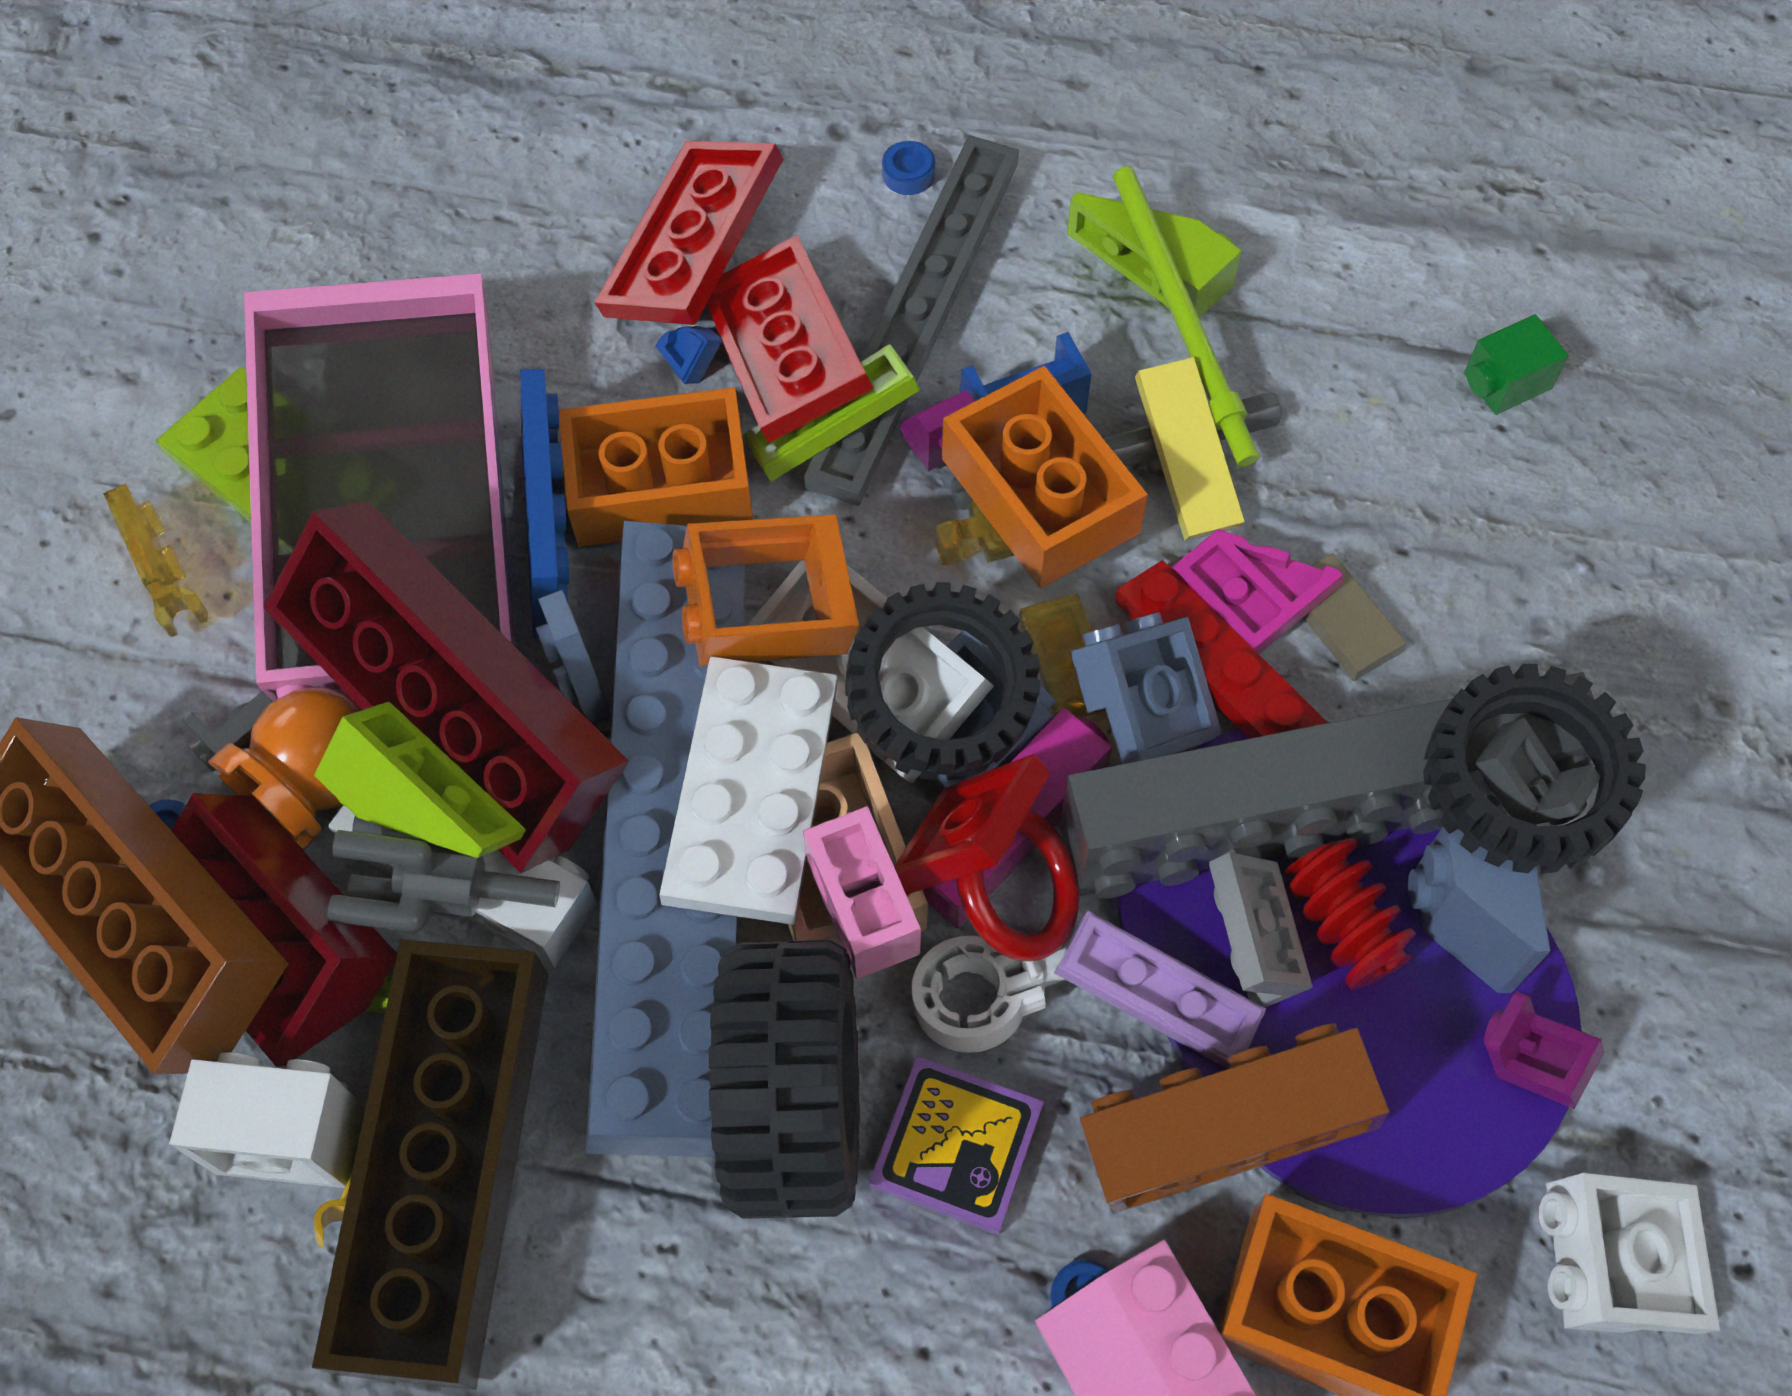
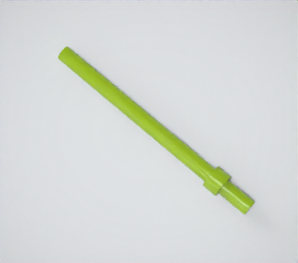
M1124 166L1115 171L1112 178L1191 358L1194 357L1202 385L1209 399L1208 404L1216 430L1223 431L1238 467L1251 465L1260 458V455L1244 421L1248 413L1239 393L1231 391L1133 167Z

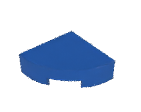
M686 326L666 332L655 346L683 383L693 384L700 383L722 339L708 328Z

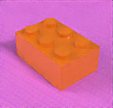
M1045 365L943 418L942 460L1040 589L1140 534L1148 494Z
M735 387L559 409L566 505L578 547L622 542L624 521L687 526V524L753 520Z
M1265 1193L1252 1209L1216 1328L1231 1353L1340 1396H1447L1477 1273Z

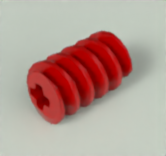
M1354 837L1330 842L1314 849L1292 863L1283 873V877H1295L1289 887L1292 896L1295 899H1309L1303 909L1305 917L1310 922L1324 921L1318 928L1317 937L1323 944L1339 943L1331 955L1333 963L1337 967L1354 966L1345 979L1347 986L1351 990L1370 985L1395 972L1409 962L1413 955H1406L1403 949L1416 935L1413 928L1392 932L1389 928V925L1402 911L1398 905L1377 909L1374 903L1387 890V887L1383 882L1363 886L1360 882L1373 865L1369 860L1349 864L1346 858L1359 845Z

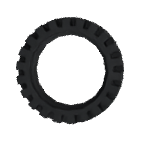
M936 582L933 590L926 591L925 585L920 584L910 587L906 596L902 597L898 592L887 598L883 608L880 609L877 606L868 616L865 625L861 626L852 646L845 679V696H848L847 708L851 721L856 720L858 724L857 733L863 742L870 741L874 745L873 753L882 761L889 757L896 762L895 769L905 774H908L913 769L921 772L920 778L935 780L938 775H946L947 780L961 779L965 773L970 771L973 775L986 770L991 763H997L1017 743L1027 728L1035 710V704L1040 693L1041 680L1037 679L1040 670L1038 654L1032 655L1031 653L1034 642L1028 630L1020 633L1018 630L1020 619L1011 609L1005 614L1001 613L998 610L1001 601L990 594L987 595L984 601L976 598L977 588L963 585L960 592L951 591L950 582ZM943 625L966 631L988 646L1000 664L1005 687L1001 707L992 721L968 737L939 740L919 735L899 722L883 699L879 680L882 658L897 638L917 627Z
M1522 664L1515 674L1512 673L1509 665L1494 669L1488 678L1481 674L1471 680L1464 690L1461 688L1450 701L1437 721L1426 747L1424 759L1428 761L1423 770L1424 785H1432L1428 800L1433 811L1443 808L1445 812L1440 821L1442 826L1449 834L1459 829L1464 834L1460 845L1471 854L1478 846L1486 849L1488 852L1484 860L1485 862L1500 867L1506 859L1513 861L1514 872L1528 874L1536 865H1540L1542 874L1555 873L1565 864L1571 869L1584 863L1590 856H1595L1616 837L1632 816V812L1639 804L1643 790L1639 789L1645 779L1646 764L1636 763L1644 752L1639 737L1627 739L1628 733L1634 726L1626 713L1616 717L1611 716L1610 711L1616 701L1606 692L1602 693L1595 700L1588 696L1587 693L1593 685L1591 681L1579 676L1572 685L1564 683L1566 670L1551 666L1544 676H1539L1538 664ZM1527 713L1556 723L1579 740L1601 776L1598 781L1599 786L1593 807L1584 817L1560 826H1537L1508 816L1483 796L1468 772L1465 753L1471 733L1482 721L1498 714Z

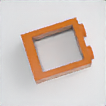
M836 514L687 524L682 549H674L675 584L677 587H686L689 605H684L682 608L684 639L686 644H696L699 667L708 666L710 656L745 662H760L848 654L858 630L859 622ZM804 560L816 620L724 628L716 627L706 567Z

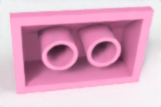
M1165 1239L1103 1274L1034 1322L1074 1396H1256Z

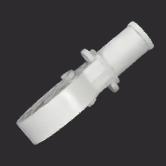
M1073 934L1070 935L1067 942L1056 953L1045 959L1031 962L1008 958L994 950L979 936H960L939 943L923 956L912 978V997L915 1015L920 1027L935 1043L957 1052H981L1000 1045L1017 1030L1023 1016L1046 1008L1045 987L1065 980L1054 972ZM942 969L944 976L948 980L964 972L983 975V979L992 983L998 990L995 1002L987 1011L978 1015L971 1014L967 1017L968 1028H961L959 1015L946 1009L939 999V994L943 990L942 973L939 972Z

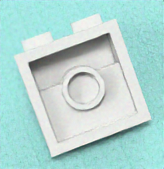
M1580 1173L1546 1183L1547 1194L1543 1197L1539 1206V1221L1542 1229L1548 1235L1553 1236L1556 1267L1553 1268L1549 1275L1548 1293L1554 1306L1562 1310L1564 1328L1617 1333L1642 1329L1692 1334L1720 1331L1697 1185Z

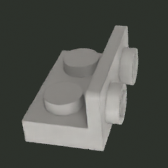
M1231 852L1210 861L1209 866L1215 885L1214 899L1219 911L1223 915L1232 949L1230 955L1231 964L1240 979L1242 990L1247 991L1248 998L1266 1008L1313 988L1278 862Z

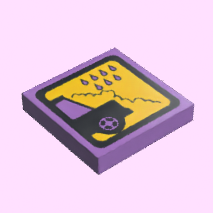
M916 1055L871 1175L869 1187L999 1236L1044 1101Z

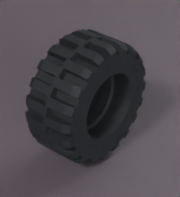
M832 940L739 943L725 952L718 964V977L715 978L714 1004L713 1008H711L709 1110L711 1111L712 1118L711 1140L712 1150L715 1152L714 1168L716 1180L720 1183L722 1202L726 1204L725 1208L742 1219L837 1217L852 1207L855 1201V1185L858 1179L860 1124L856 1001L849 954L847 949Z

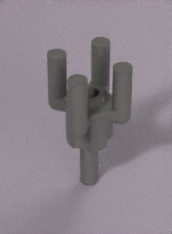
M356 816L354 817L352 831L337 830L334 836L332 847L334 857L394 865L392 879L352 874L348 884L347 896L333 894L330 899L327 918L330 922L417 932L425 926L429 911L469 917L474 916L478 909L479 898L556 907L558 902L560 881L485 871L483 856L474 858L364 821Z

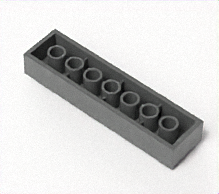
M1580 672L1565 675L1564 683L1572 685L1579 676L1586 679L1585 674ZM1590 689L1587 695L1594 699V696ZM1453 698L1068 775L1060 829L1076 869L1079 896L1096 893L1098 898H1115L1131 892L1137 884L1160 880L1161 884L1166 886L1182 884L1196 878L1200 871L1210 870V861L1229 852L1260 859L1286 854L1288 859L1298 860L1324 844L1352 837L1358 841L1359 845L1357 847L1381 841L1387 837L1389 832L1411 828L1414 834H1425L1441 829L1443 826L1440 821L1445 812L1443 808L1433 811L1428 800L1432 785H1424L1423 770L1428 761L1424 759L1435 725ZM1527 713L1498 714L1482 721L1471 733L1465 753L1468 772L1483 796L1507 814L1508 812L1495 793L1487 786L1483 775L1475 765V762L1502 724L1525 718L1560 772L1591 764L1594 765L1579 740L1556 723Z

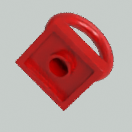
M1035 754L944 788L894 866L906 895L956 879L964 911L980 937L1002 955L1014 960L1030 962L1039 961L1053 955L1067 942L1077 920L1080 900L1077 873L1066 844L1047 820L1030 810L1051 774ZM1016 832L1024 835L1038 849L1049 870L1053 887V906L1050 918L1042 930L1030 935L1011 929L999 917L989 900L983 878V870L996 866L999 860L1011 848L1016 838Z

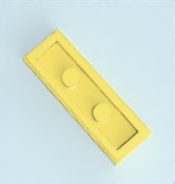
M1194 357L1139 370L1135 380L1184 541L1211 535L1217 529L1227 531L1240 527L1245 521Z

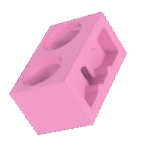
M868 806L803 830L807 862L841 944L847 949L856 980L920 955L921 928Z

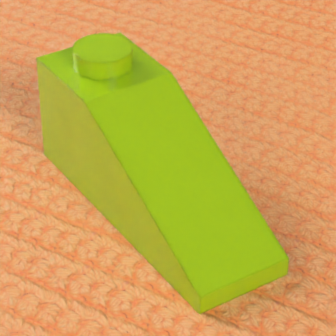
M1077 192L1070 200L1067 235L1169 308L1124 203ZM1151 209L1200 318L1234 286L1242 250L1236 247L1227 236L1215 232L1200 220Z
M390 702L343 716L314 774L337 797L339 802L359 819L474 858H480L520 840L526 831L517 820Z

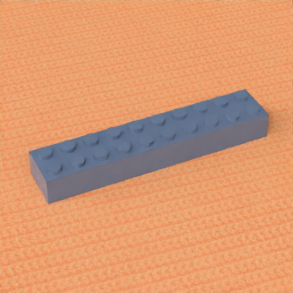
M624 521L619 564L610 742L629 760V763L606 795L586 1154L715 1157V1152L712 1150L711 1111L709 1110L711 1008H713L714 1004L713 988L715 978L718 977L719 961L725 952L736 946L737 916L661 905L659 896L708 666L699 667L696 644H686L683 634L682 608L684 605H689L686 587H677L673 574L674 549H682L687 526L633 521ZM746 564L706 567L717 628L744 626Z

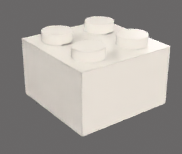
M230 1052L220 1053L217 1062L191 1059L169 1145L216 1175L345 1188L354 1166L366 1107L348 1091L349 1086L346 1083L338 1081L329 1073L330 1067L318 1062L299 1059L289 1060L286 1069L262 1067V1061L258 1058Z

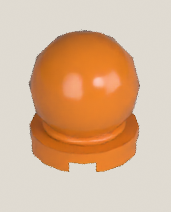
M316 686L292 691L265 707L252 726L249 749H240L232 743H226L208 760V763L221 771L217 776L235 795L254 796L265 810L272 813L286 828L285 831L302 850H305L323 832L315 819L317 817L316 811L337 809L343 806L337 797L314 774L342 717L362 709L347 694L339 690Z

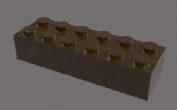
M400 939L312 1364L313 1369L336 1376L477 1390L549 973L535 952Z

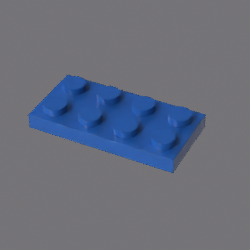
M520 369L521 446L532 638H539L536 628L547 624L538 599L563 590L568 603L569 555L564 539L566 512L564 494H561L562 450L561 443H558L557 429H559L558 394L546 393L545 369Z

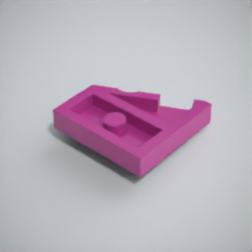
M1220 529L1213 532L1172 566V569L1258 654L1343 584V574L1337 568L1326 565L1324 570L1290 559L1289 552L1268 545L1254 546L1244 537Z

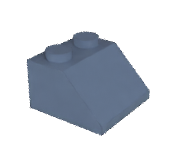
M1442 827L1432 844L1426 846L1424 856L1417 867L1409 873L1408 893L1410 904L1413 909H1420L1423 931L1497 993H1512L1550 952L1537 867L1535 866L1527 874L1514 872L1513 861L1508 859L1500 867L1484 861L1488 852L1486 849L1478 846L1471 854L1460 845L1464 834L1459 829L1449 834Z

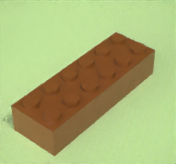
M15 717L0 742L1 885L153 1074L188 1073L191 1059L217 1062L220 1053H231L289 963L81 728Z

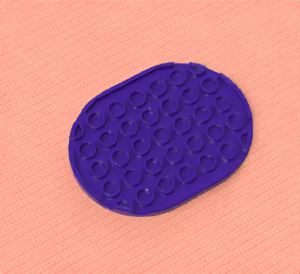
M1238 728L1221 734L1215 739L1201 744L1194 750L1246 740L1248 738ZM1411 828L1389 832L1387 837L1379 842L1356 847L1346 858L1349 864L1369 860L1373 865L1369 872L1360 880L1363 886L1383 882L1387 887V890L1374 903L1377 909L1398 905L1402 912L1389 925L1391 931L1395 932L1413 928L1416 933L1414 938L1403 949L1406 955H1413L1409 962L1388 976L1355 990H1351L1345 982L1347 974L1354 966L1337 967L1331 960L1332 952L1339 943L1323 944L1317 937L1318 928L1324 921L1310 922L1303 914L1304 905L1309 899H1295L1289 891L1290 883L1295 877H1283V873L1296 860L1288 859L1286 854L1263 858L1278 862L1313 988L1266 1007L1248 1049L1268 1046L1270 1054L1274 1055L1294 1048L1298 1045L1295 1037L1315 1027L1336 1023L1339 1033L1357 1028L1389 1109V1114L1380 1129L1260 1167L1271 1177L1293 1189L1296 1195L1340 1212L1350 1211L1373 1216H1388L1391 1219H1407L1450 1212L1477 1202L1500 1189L1532 1163L1552 1139L1569 1108L1566 1105L1497 1078L1484 1044L1485 1031L1492 1015L1499 1009L1505 1011L1516 991L1531 997L1536 1015L1582 1032L1579 1004L1573 980L1564 957L1548 928L1550 952L1512 993H1497L1423 931L1420 909H1413L1410 904L1408 893L1409 873L1417 867L1424 856L1426 846L1432 844L1441 829L1425 834H1414ZM1211 870L1200 871L1196 878L1178 885H1162L1160 880L1137 884L1134 890L1117 898L1119 924L1122 930L1248 998L1247 991L1242 990L1240 979L1231 964L1230 955L1232 949L1223 915L1215 903V885ZM1167 1036L1184 1070L1200 1068L1202 1077L1227 1070L1223 1066Z

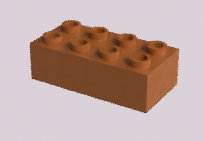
M1336 1023L1322 1025L1300 1033L1295 1037L1298 1045L1274 1055L1270 1054L1268 1046L1251 1048L1227 1058L1229 1065L1227 1070L1202 1077L1200 1068L1187 1069L1159 1080L1160 1092L1134 1099L1132 1090H1124L1093 1101L1091 1105L1094 1113L1080 1117V1121L1107 1204L1115 1213H1119L1380 1129L1389 1114V1109L1358 1029L1354 1028L1339 1033Z

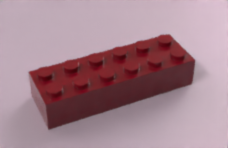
M369 501L312 512L263 608L362 710L390 702L526 829L520 840L497 849L520 873L569 851L629 763V760Z

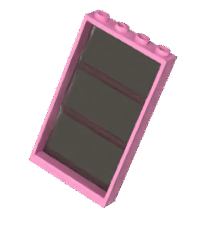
M482 274L244 292L256 683L260 690L272 701L292 691L316 686L344 692L263 607L312 512L363 501H369L516 647L489 308Z

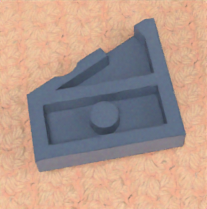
M563 590L539 598L538 600L547 624L537 627L536 631L549 663L551 664L561 659L564 666L553 670L562 694L571 703L579 701L585 717L590 722L611 715Z

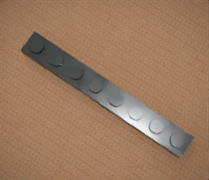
M968 135L860 362L891 344L916 382L918 381L1017 168L1018 149ZM909 398L814 455L804 475L805 488L860 506Z

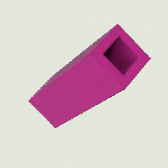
M1063 708L1011 761L1014 762L1035 754L1051 773L1030 810L1042 816L1055 827L1061 821L1068 775L1107 768L1112 746L1108 743L1105 733L1094 722L1087 718L1078 719ZM1016 832L1013 845L999 860L997 865L983 870L984 884L988 897L1035 848V845L1024 835ZM956 879L923 889L927 903L957 929L968 919L959 897Z

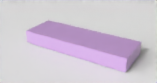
M1090 911L1083 915L1054 972L1056 975L1226 1069L1229 1068L1227 1058L1248 1050L1266 1008Z

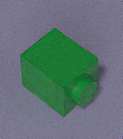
M1534 314L1479 339L1466 366L1464 375L1467 377L1468 384L1473 393L1479 398H1483L1494 414L1497 415L1551 390L1569 355L1539 317Z

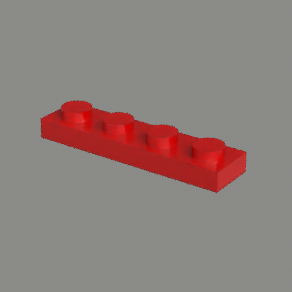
M1161 560L1117 588L1115 603L1131 620L1158 612L1161 614L1163 624L1185 617L1189 618L1213 703L1248 739L1327 723L1164 560Z

